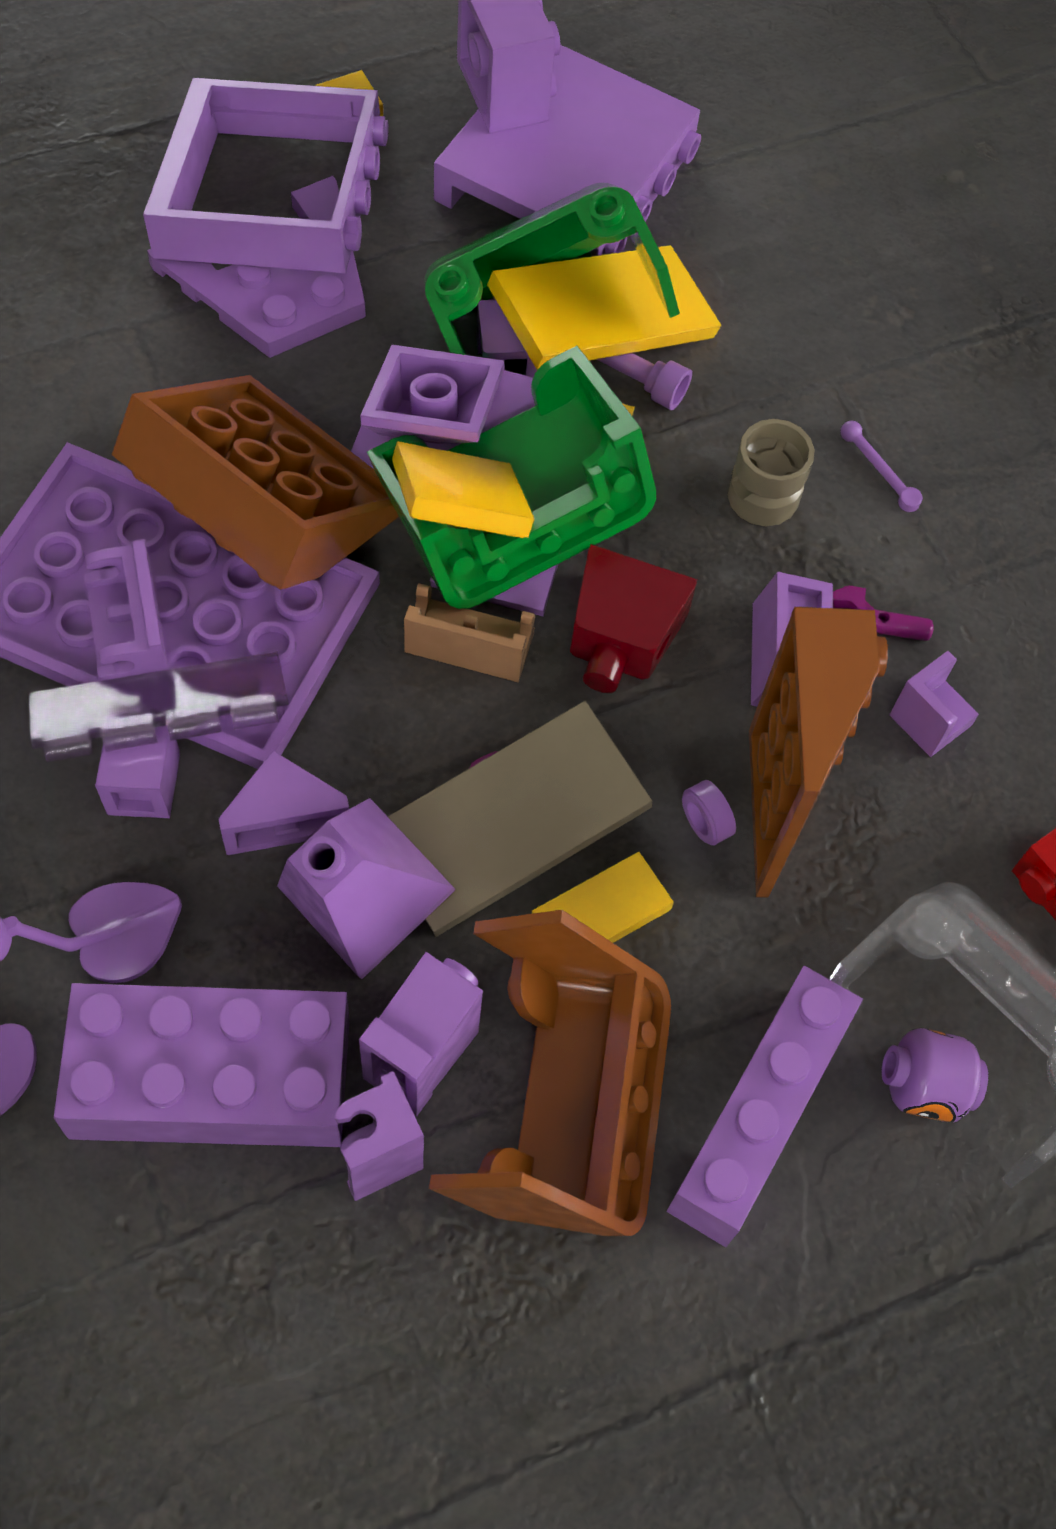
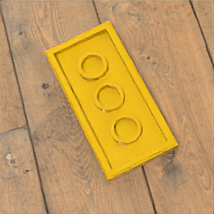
M671 245L658 248L667 264L680 314L669 318L637 250L495 270L492 272L487 283L537 370L551 358L575 346L580 348L588 360L711 339L715 337L722 326Z

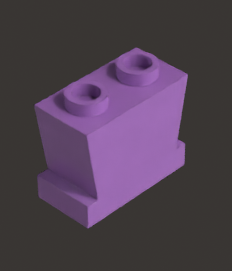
M425 952L380 1017H376L359 1038L363 1079L376 1087L381 1085V1076L394 1071L415 1116H418L432 1097L433 1090L479 1032L483 990L477 987L478 980L473 973L455 960L446 958L442 963Z

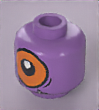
M926 1028L912 1029L903 1036L898 1046L892 1045L888 1048L882 1063V1080L886 1085H889L892 1101L900 1111L942 1122H957L966 1116L969 1111L976 1110L984 1100L988 1086V1068L986 1063L980 1059L975 1045L968 1039Z

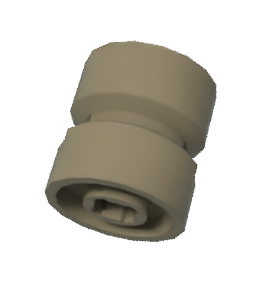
M768 419L755 423L744 433L739 445L736 464L732 471L727 494L731 508L740 518L755 525L773 526L779 525L793 516L799 506L804 491V484L808 479L814 461L815 452L811 438L801 427L785 420Z

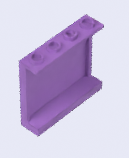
M560 45V53L554 56L553 62L557 92L556 96L550 97L549 121L489 133L478 109L434 162V201L450 209L466 192L521 219L592 184L609 183L628 191L633 196L646 222L651 212L653 201L658 195L664 197L669 192L675 180L677 169L683 162L689 164L699 148L701 134L696 133L700 109ZM627 237L614 243L603 244L589 251V253H591L592 257L623 252Z

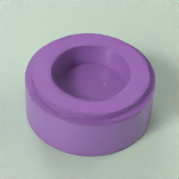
M703 780L683 792L682 805L691 827L702 841L710 845H716L735 834L736 823L733 812L726 798L715 784L709 780Z

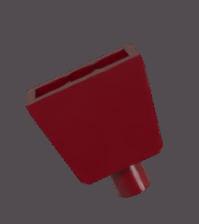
M591 544L587 554L570 648L572 655L589 661L583 675L584 683L595 691L613 693L617 690L623 673L639 679L650 678L689 614L698 579Z

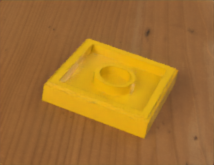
M397 441L392 462L409 515L412 518L519 538L529 537L534 516L510 463Z

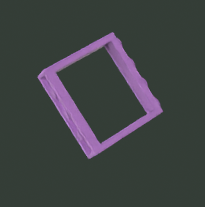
M193 78L143 214L153 259L346 273L351 250L358 251L361 245L362 224L360 216L369 214L371 204L370 180H377L379 176L380 152L378 147L386 146L388 140L389 124L388 120H385V116H380L378 90ZM218 133L352 142L332 220L192 211Z

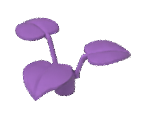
M121 882L103 885L83 895L71 907L68 920L72 931L77 936L74 938H64L23 924L15 916L5 919L0 917V961L8 954L12 937L18 935L67 952L80 949V962L83 969L97 980L121 983L136 979L150 970L163 955L181 912V899L171 890L149 883ZM20 1024L0 1025V1116L11 1108L23 1095L35 1072L37 1053L34 1038L29 1030Z

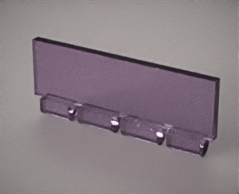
M278 651L29 693L32 747L33 749L43 747L46 761L52 762L92 755L93 738L102 737L105 751L110 752L158 743L157 727H168L170 741L222 732L219 717L232 715L234 730L277 723L279 719L276 707L288 705Z

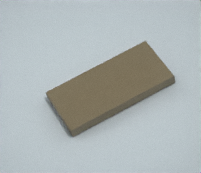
M583 701L388 817L456 889L425 919L433 934L437 937L652 808V799L587 702Z

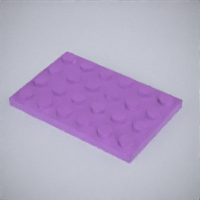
M67 442L0 537V657L143 720L171 722L174 733L259 769L272 751L280 755L284 752L380 584L379 571L344 558L319 578L280 590L276 586L264 582L258 576L257 571L235 553L219 546L214 537L195 521L179 514L174 509L173 504L155 489L138 481L133 476L132 471L126 466ZM144 539L153 572L169 675L101 686L98 679L92 625L83 575L98 569H87L85 556L97 550L132 545V541ZM104 566L99 569H110L114 566Z

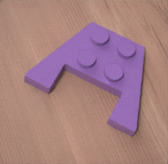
M331 176L291 192L292 208L300 219L332 220L339 194L336 179ZM147 250L150 266L161 277L167 274L177 281L185 295L195 302L202 300L219 313V320L269 358L366 317L365 300L352 250L346 273L230 265L216 270L212 263L153 259L152 250Z

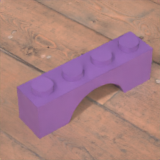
M803 966L666 1212L722 1246H728L740 1231L863 998L812 969Z

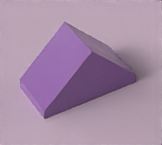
M272 751L219 817L226 855L305 842L328 820L349 809L347 796L285 757Z

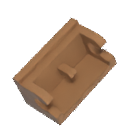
M418 583L415 607L409 605L404 618V646L406 653L519 683L534 635V613L522 611L520 622L470 609H457L448 603L431 599V586Z

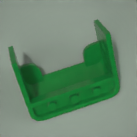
M609 183L592 184L433 262L425 275V294L450 353L467 355L453 320L472 311L480 300H489L494 297L487 286L493 271L571 260L603 244L614 243L630 236L669 318L680 314L667 264L633 196L628 191Z

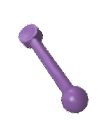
M852 420L845 422L841 427L842 438L847 442H854L899 495L898 505L902 510L906 512L916 511L923 499L921 492L916 488L905 486L862 436V427L858 422Z

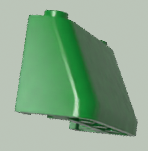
M578 346L551 358L541 365L534 374L531 383L534 407L481 433L478 442L461 443L447 450L511 464L534 516V522L528 538L513 537L412 518L409 515L392 457L397 441L428 447L422 438L415 435H402L367 451L377 477L446 602L452 607L467 609L477 606L590 548L591 544L596 545L635 525L653 509L656 502V487L641 427Z

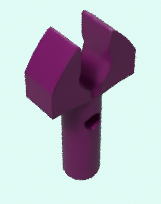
M848 585L833 592V608L875 610L865 600L866 588ZM875 610L876 628L879 634L920 641H928L932 637L934 624L931 619Z

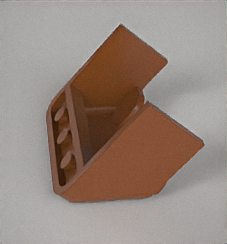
M564 910L475 921L474 935L514 958L511 976L508 981L509 999L523 1019L537 1026L518 1150L509 1147L495 1148L489 1151L484 1157L477 1173L431 1175L429 1189L498 1219L601 1236L635 1235L645 1222L649 1201L671 1016V999L666 982L658 972Z

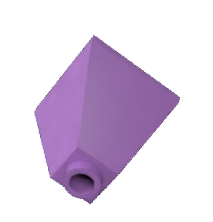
M370 798L328 820L287 859L277 887L361 979L375 968L456 890Z

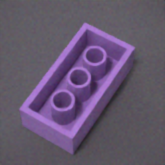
M72 983L54 1120L66 1137L71 1140L340 1147L342 1144L343 1123L336 1122L335 1113L344 1103L349 1033L347 992Z

